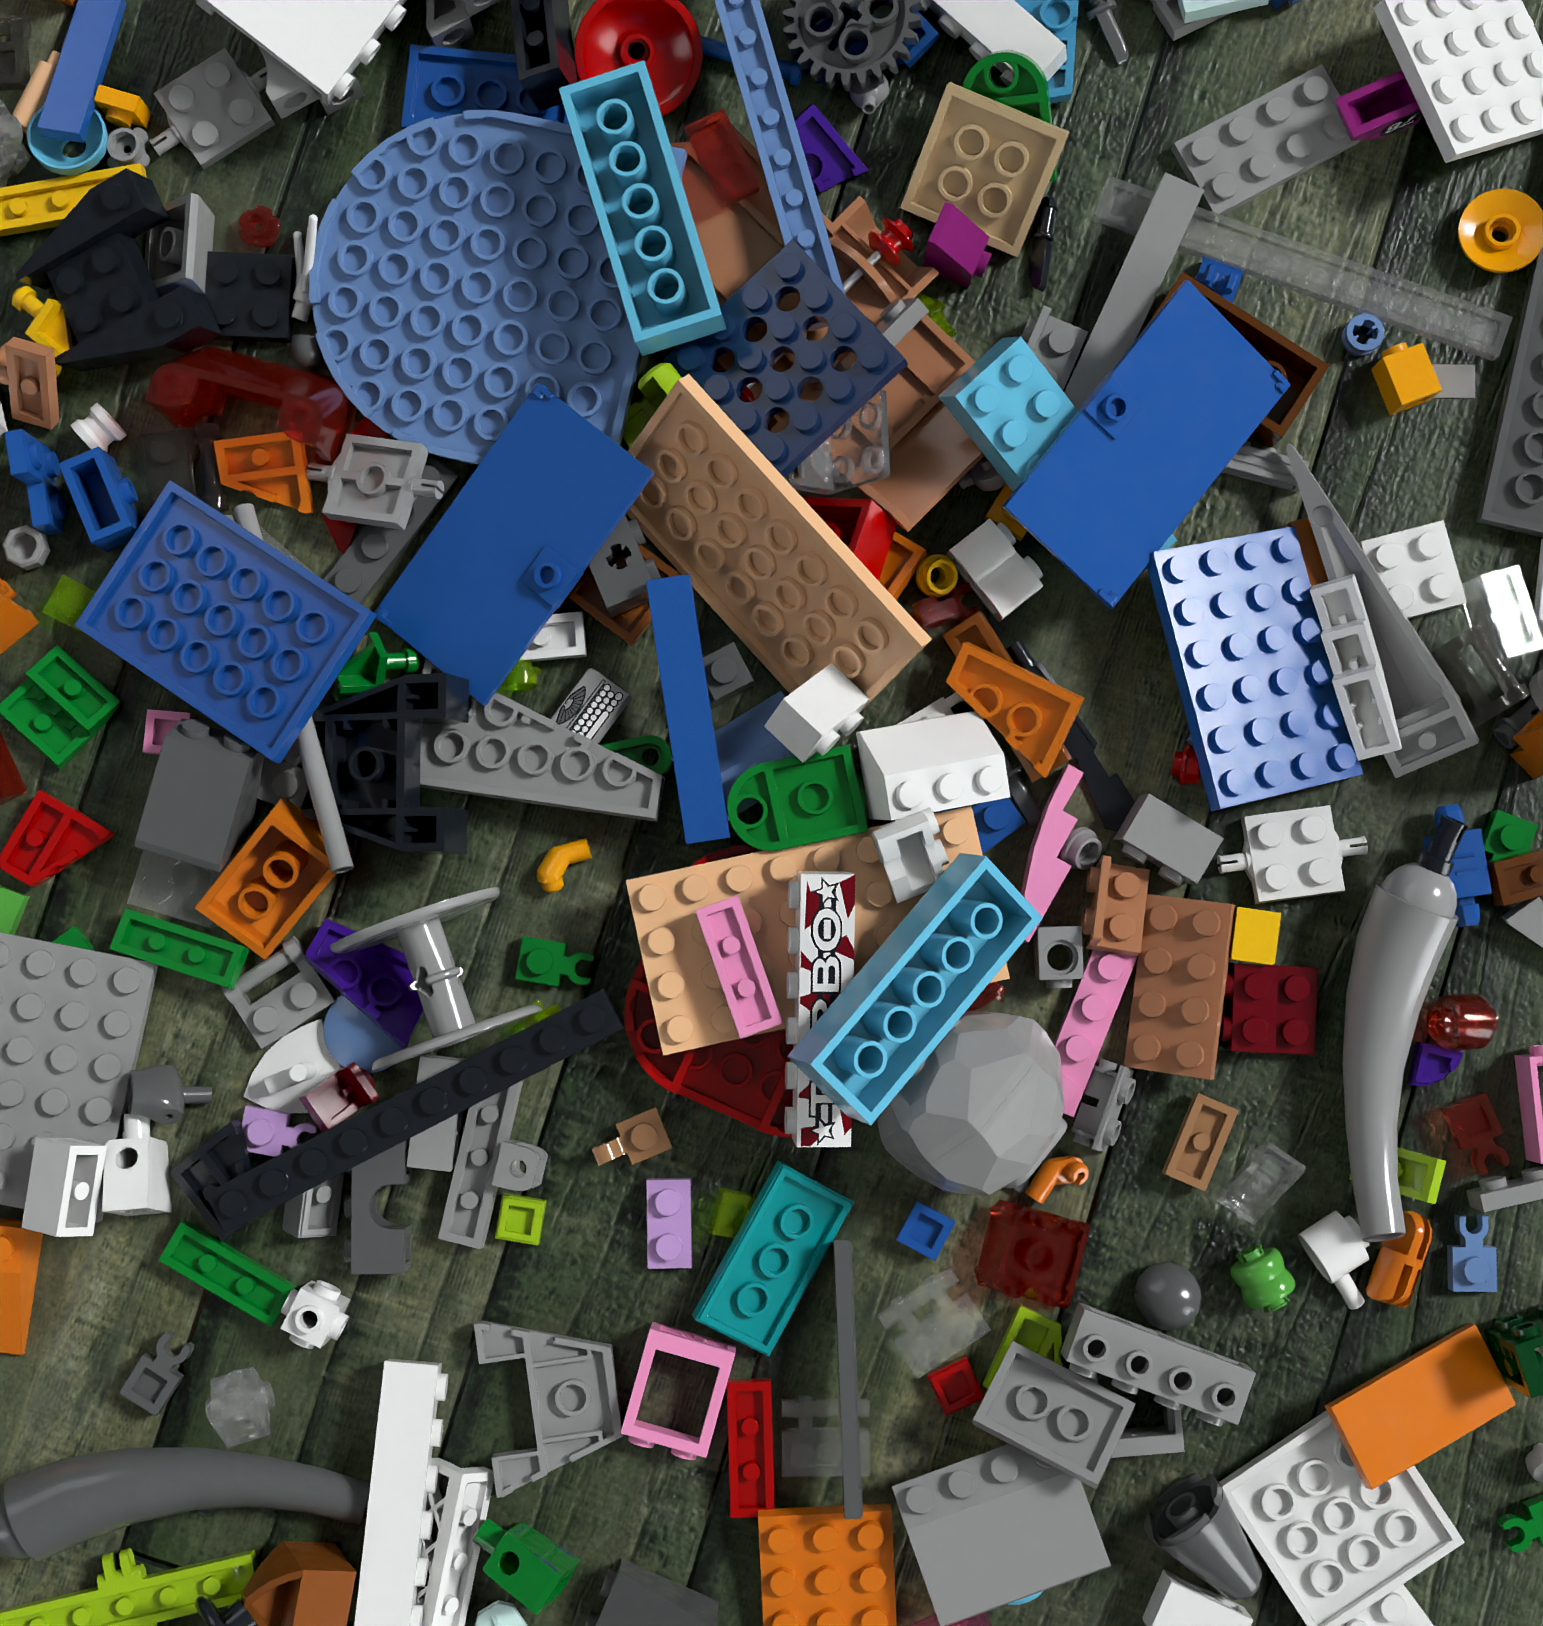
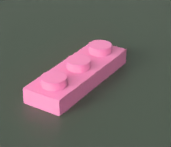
M738 895L695 910L739 1038L741 1039L783 1024Z

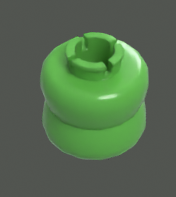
M1258 1243L1236 1254V1258L1239 1261L1231 1267V1277L1238 1287L1241 1288L1243 1300L1249 1308L1257 1309L1263 1307L1264 1312L1268 1313L1285 1306L1290 1301L1287 1295L1295 1289V1280L1285 1268L1282 1255L1277 1248L1269 1247L1262 1249V1244Z

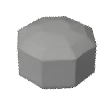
M26 525L10 530L2 544L6 559L27 571L43 566L51 551L46 535Z

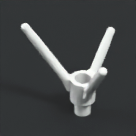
M314 214L310 215L308 220L305 254L301 232L295 231L293 233L296 264V289L293 299L296 302L291 316L308 322L313 307L309 300V271L314 264L318 218Z

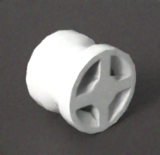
M98 403L90 408V415L84 420L77 419L70 425L91 449L99 446L105 452H108V445L114 440L121 441L127 435L120 425Z

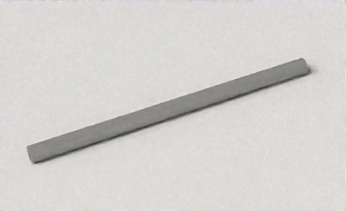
M245 503L234 507L232 511L235 522L263 540L254 505ZM311 716L295 741L332 874H340L352 870L354 866Z

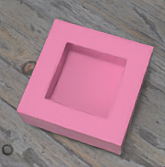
M147 709L143 752L160 755L165 735L182 718L187 720L194 719L195 715L186 712Z

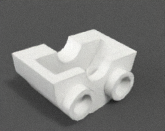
M930 807L880 826L878 830L871 833L880 863L884 865L890 882L889 886L897 903L927 892L943 874L942 866L949 864L940 839L934 840L933 835L939 833L940 830Z

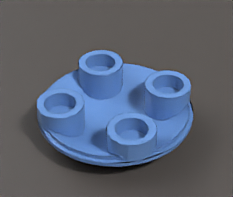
M340 995L329 1008L324 1021V1039L332 1057L343 1067L355 1062L368 1073L379 1072L388 1067L372 1071L374 1061L403 1050L344 995Z

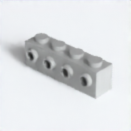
M1080 1302L1077 1304L1060 1352L1064 1359L1070 1362L1069 1369L1077 1374L1094 1379L1096 1372L1113 1378L1111 1385L1122 1391L1137 1395L1139 1388L1155 1394L1153 1399L1155 1402L1178 1411L1181 1404L1198 1410L1196 1414L1198 1418L1217 1426H1222L1224 1420L1236 1425L1239 1424L1256 1372L1244 1363Z

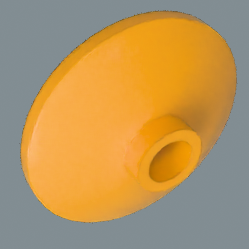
M1513 189L1487 191L1472 200L1460 218L1458 225L1460 247L1473 264L1484 270L1496 273L1519 270L1531 263L1543 248V211L1535 200L1520 191ZM1501 231L1506 235L1507 240L1504 242L1496 241L1493 239L1492 233Z

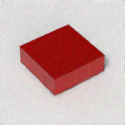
M966 1355L926 1373L945 1416L957 1412L985 1397Z

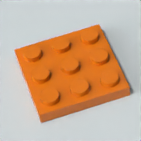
M891 1503L863 1504V1516H861V1519H845L843 1505L758 1510L763 1626H897Z

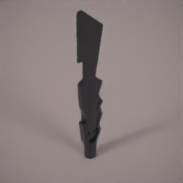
M1022 640L1007 648L1018 666L1057 684L1042 663L1036 661L1034 657L1032 658ZM1077 715L1063 744L1072 759L1077 760L1081 771L1084 772L1083 777L1104 828L1118 831L1135 801L1117 773L1109 778L1094 753L1097 745L1096 740Z

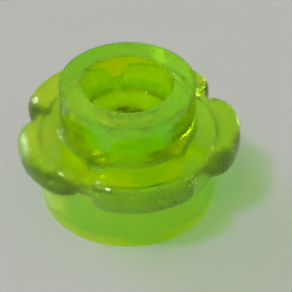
M520 658L504 680L503 688L512 691L535 689L538 687L537 675H541V669L533 667L532 660Z

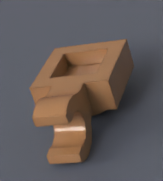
M654 1107L616 1123L615 1125L620 1136L593 1147L592 1152L598 1166L626 1153L631 1164L634 1165L673 1148L658 1110Z

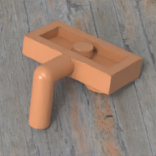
M13 337L0 347V383L9 386L12 419L52 430L60 422L54 348Z

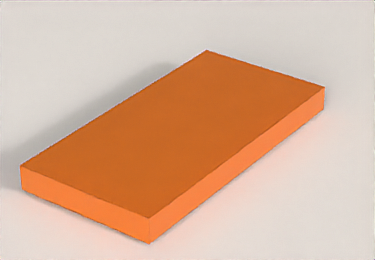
M1467 1323L1325 1405V1408L1365 1488L1373 1490L1514 1407L1516 1403L1476 1324Z

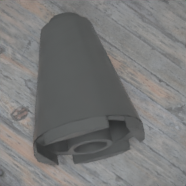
M1198 1473L1175 1481L1157 1497L1156 1500L1161 1506L1154 1516L1148 1511L1144 1523V1530L1147 1536L1156 1546L1230 1600L1250 1598L1257 1592L1260 1586L1262 1571L1221 1484L1213 1475L1208 1473L1207 1479H1202Z

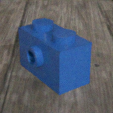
M98 446L58 463L91 543L107 553L128 544L141 524L133 504L138 501V496L129 478L122 477L115 458Z

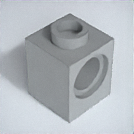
M1082 926L1037 927L1033 934L1034 980H1046V988H1072V979H1084ZM1054 945L1063 946L1069 955L1067 965L1061 970L1053 969L1047 960L1048 951Z

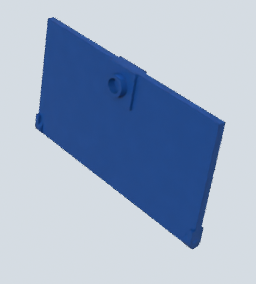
M1184 280L1110 373L1102 379L1078 409L1077 414L1002 507L1075 575L1106 607L1113 609L1151 561V553L1159 551L1282 395L1288 390L1290 383L1255 350L1189 280Z
M537 382L388 594L374 611L377 614L376 618L391 628L442 672L469 679V694L482 705H487L554 611L561 606L584 574L583 572L655 473L559 399L545 385Z

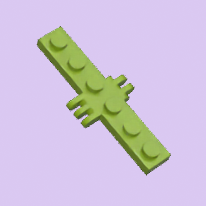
M131 1548L121 1550L119 1553L121 1569H118L114 1552L103 1554L102 1566L104 1573L98 1574L97 1587L0 1609V1626H158V1622L199 1613L195 1607V1600L200 1595L207 1596L217 1608L230 1606L236 1600L241 1599L242 1591L258 1568L255 1549L148 1575L144 1564L136 1565Z

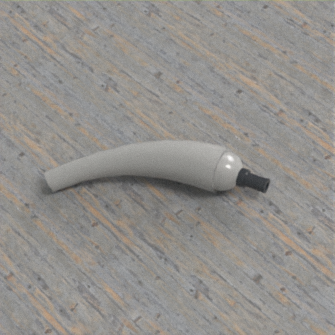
M1441 815L1440 822L1427 849L1420 851L1416 862L1406 863L1397 867L1386 877L1384 882L1376 883L1358 931L1346 992L1342 1065L1345 1124L1351 1178L1362 1241L1364 1242L1387 1241L1406 1235L1398 1182L1397 1124L1403 1075L1420 1010L1439 961L1459 919L1455 915L1457 892L1449 875L1455 865L1451 860L1465 831L1469 827L1467 824L1445 815Z

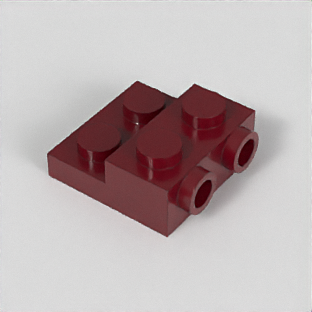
M1229 963L1224 998H1226V1015H1222L1219 1041H1224V1050L1315 1055L1318 968Z

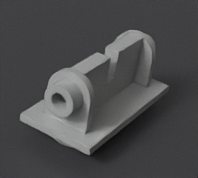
M1102 1058L1098 1066L1094 1065L1084 1093L1099 1099L1097 1108L1081 1102L1071 1131L1075 1133L1072 1141L1089 1147L1093 1139L1092 1149L1106 1152L1108 1145L1113 1146L1118 1139L1121 1121L1117 1119L1122 1105H1127L1133 1096L1136 1080L1132 1079L1134 1070L1120 1065L1118 1073H1115L1117 1064Z

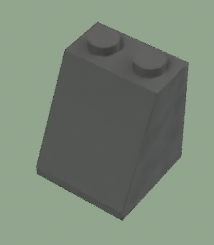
M182 718L164 737L134 847L220 872L252 833L264 755L231 732L210 727L202 720Z
M622 1559L617 1572L609 1569L604 1578L598 1595L605 1598L599 1614L591 1611L584 1625L717 1626L719 1601Z

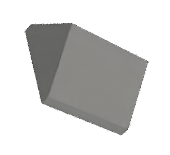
M189 193L163 204L169 219L146 232L144 262L160 296H164L180 286L205 296L207 252L213 251L215 215L199 195Z

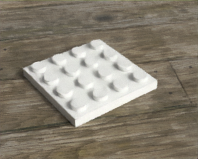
M1381 0L1373 8L1445 163L1543 134V44L1522 0Z
M1327 1410L1219 1482L1238 1522L1306 1626H1342L1465 1543L1415 1466L1410 1467L1373 1490L1365 1488Z

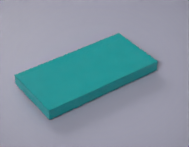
M777 1160L692 1313L693 1318L769 1357L853 1206L854 1201Z

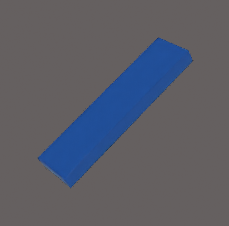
M126 0L77 1L37 125L42 137L84 143L96 104L94 97L98 85H102L126 9Z

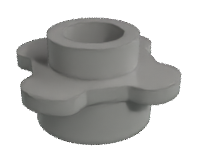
M138 127L133 130L129 128L111 130L108 133L107 150L110 154V157L107 159L108 166L115 168L141 163L146 168L150 163V157L146 154L145 143L148 141L147 133ZM127 146L131 147V151L129 153L124 152V149Z

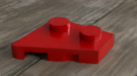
M38 790L0 853V869L31 887H38L110 840L115 832L46 791Z

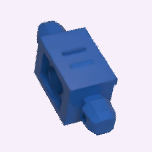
M1458 804L1436 807L1434 814L1435 828H1437L1440 822L1441 815L1449 816L1465 823L1462 809ZM1481 828L1465 831L1451 860L1455 863L1449 877L1457 892L1455 915L1459 919L1456 927L1478 925L1480 909L1479 903L1475 904L1474 897L1492 894ZM1433 836L1423 838L1425 850Z

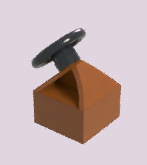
M281 1541L254 1572L241 1593V1599L236 1600L223 1613L205 1595H200L196 1598L195 1607L207 1626H347L356 1571L335 1543Z

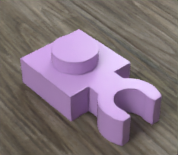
M253 1105L245 1106L242 1120L248 1152L273 1157L284 1153L285 1146H289L292 1149L293 1145H300V1136L304 1131L317 1133L319 1132V1127L312 1122H305L295 1127L289 1126L292 1113Z

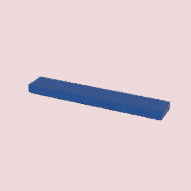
M686 574L646 581L686 844L731 838L691 576Z

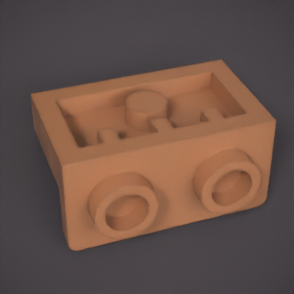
M1102 855L1095 867H1089L1086 878L1085 891L1092 893L1090 909L1084 908L1081 919L1082 934L1087 935L1085 949L1138 957L1141 952L1150 870L1112 864L1111 856Z

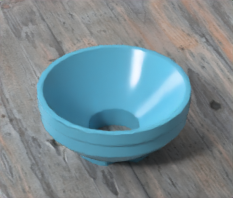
M43 107L34 114L27 130L28 146L33 156L49 171L60 175L81 174L92 169L104 157L107 150L108 133L100 113L95 108L84 139L86 149L83 154L75 158L63 155V148L69 141L42 137L40 135L37 125Z

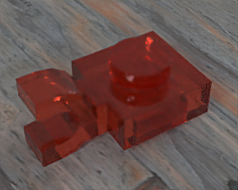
M966 582L951 590L944 601L938 602L936 596H932L912 604L913 612L909 615L925 631L955 619L965 621L977 612H980L978 606L967 608L962 605L960 597L972 590L970 583Z

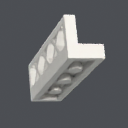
M439 1457L431 1458V1465H438V1479L435 1493H428L426 1511H433V1519L435 1518L439 1531L436 1542L433 1543L432 1537L430 1540L423 1539L421 1558H428V1571L430 1575L426 1587L417 1586L416 1605H423L421 1626H465L480 1552V1546L473 1542V1538L481 1525L486 1521L494 1483L493 1470L486 1467L460 1468ZM441 1474L449 1477L446 1496L443 1499L439 1490Z

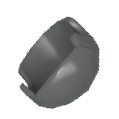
M1169 1261L1150 1265L1137 1278L1133 1293L1135 1305L1145 1322L1156 1329L1168 1332L1188 1326L1199 1313L1202 1298L1200 1286L1193 1274L1186 1267Z

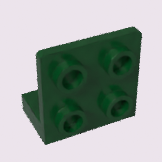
M1543 1305L1537 1308L1539 1312L1537 1314L1524 1318L1521 1314L1508 1315L1496 1320L1497 1326L1484 1330L1492 1357L1506 1385L1530 1398L1543 1395V1357L1538 1351L1534 1350L1543 1346Z

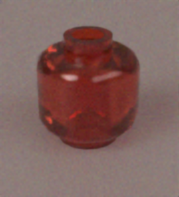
M1476 993L1447 994L1439 997L1427 1015V1028L1430 1036L1443 1049L1448 1051L1484 1048L1492 1040L1498 1026L1496 1012L1482 995Z

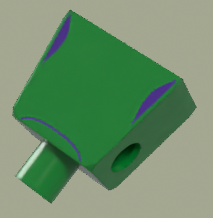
M488 1518L473 1538L474 1543L491 1554L483 1567L484 1573L535 1615L541 1613L558 1599L582 1561L523 1522L506 1531Z

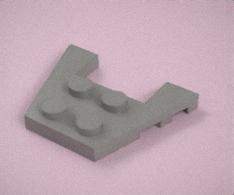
M488 1321L475 1322L474 1330L479 1364L525 1358L537 1448L493 1454L492 1466L497 1498L504 1497L515 1489L546 1476L554 1469L570 1461L573 1462L623 1437V1434H621L623 1422L612 1344Z

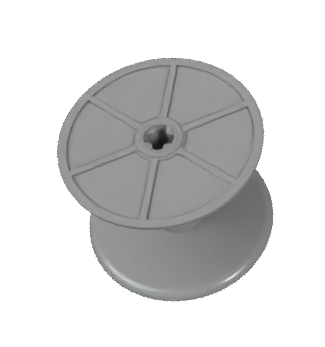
M499 887L467 893L422 907L355 932L330 945L331 951L341 954L368 948L398 938L413 979V983L409 985V990L417 991L433 1039L374 1061L372 1071L454 1045L543 1011L539 1005L532 1004L476 1023L462 982L458 977L463 973V969L455 967V962L441 923L474 911L496 900L500 895Z

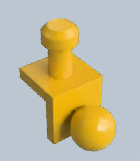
M22 286L16 289L12 295V305L18 311H26L34 317L25 334L38 344L54 348L55 357L72 348L70 324L60 301L48 298L45 304L37 299V292L30 286ZM55 364L56 377H58L62 366Z

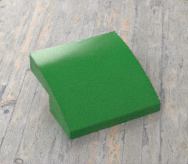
M57 644L25 673L27 680L0 703V717L57 769L61 770L107 723L119 708L121 702Z

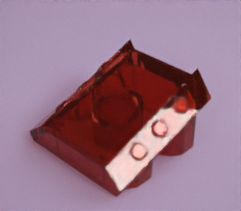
M999 1200L990 1208L991 1217L979 1263L974 1268L978 1285L994 1289L1008 1297H1024L1039 1301L1044 1305L1067 1309L1070 1307L1090 1230L1089 1224Z

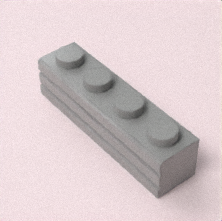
M1248 441L1242 445L1221 472L1296 493L1299 491L1288 455L1276 453L1277 450L1268 446H1262L1261 449L1252 447ZM1303 460L1307 467H1309L1310 462Z

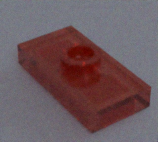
M724 108L684 126L685 134L721 209L761 191L760 183Z

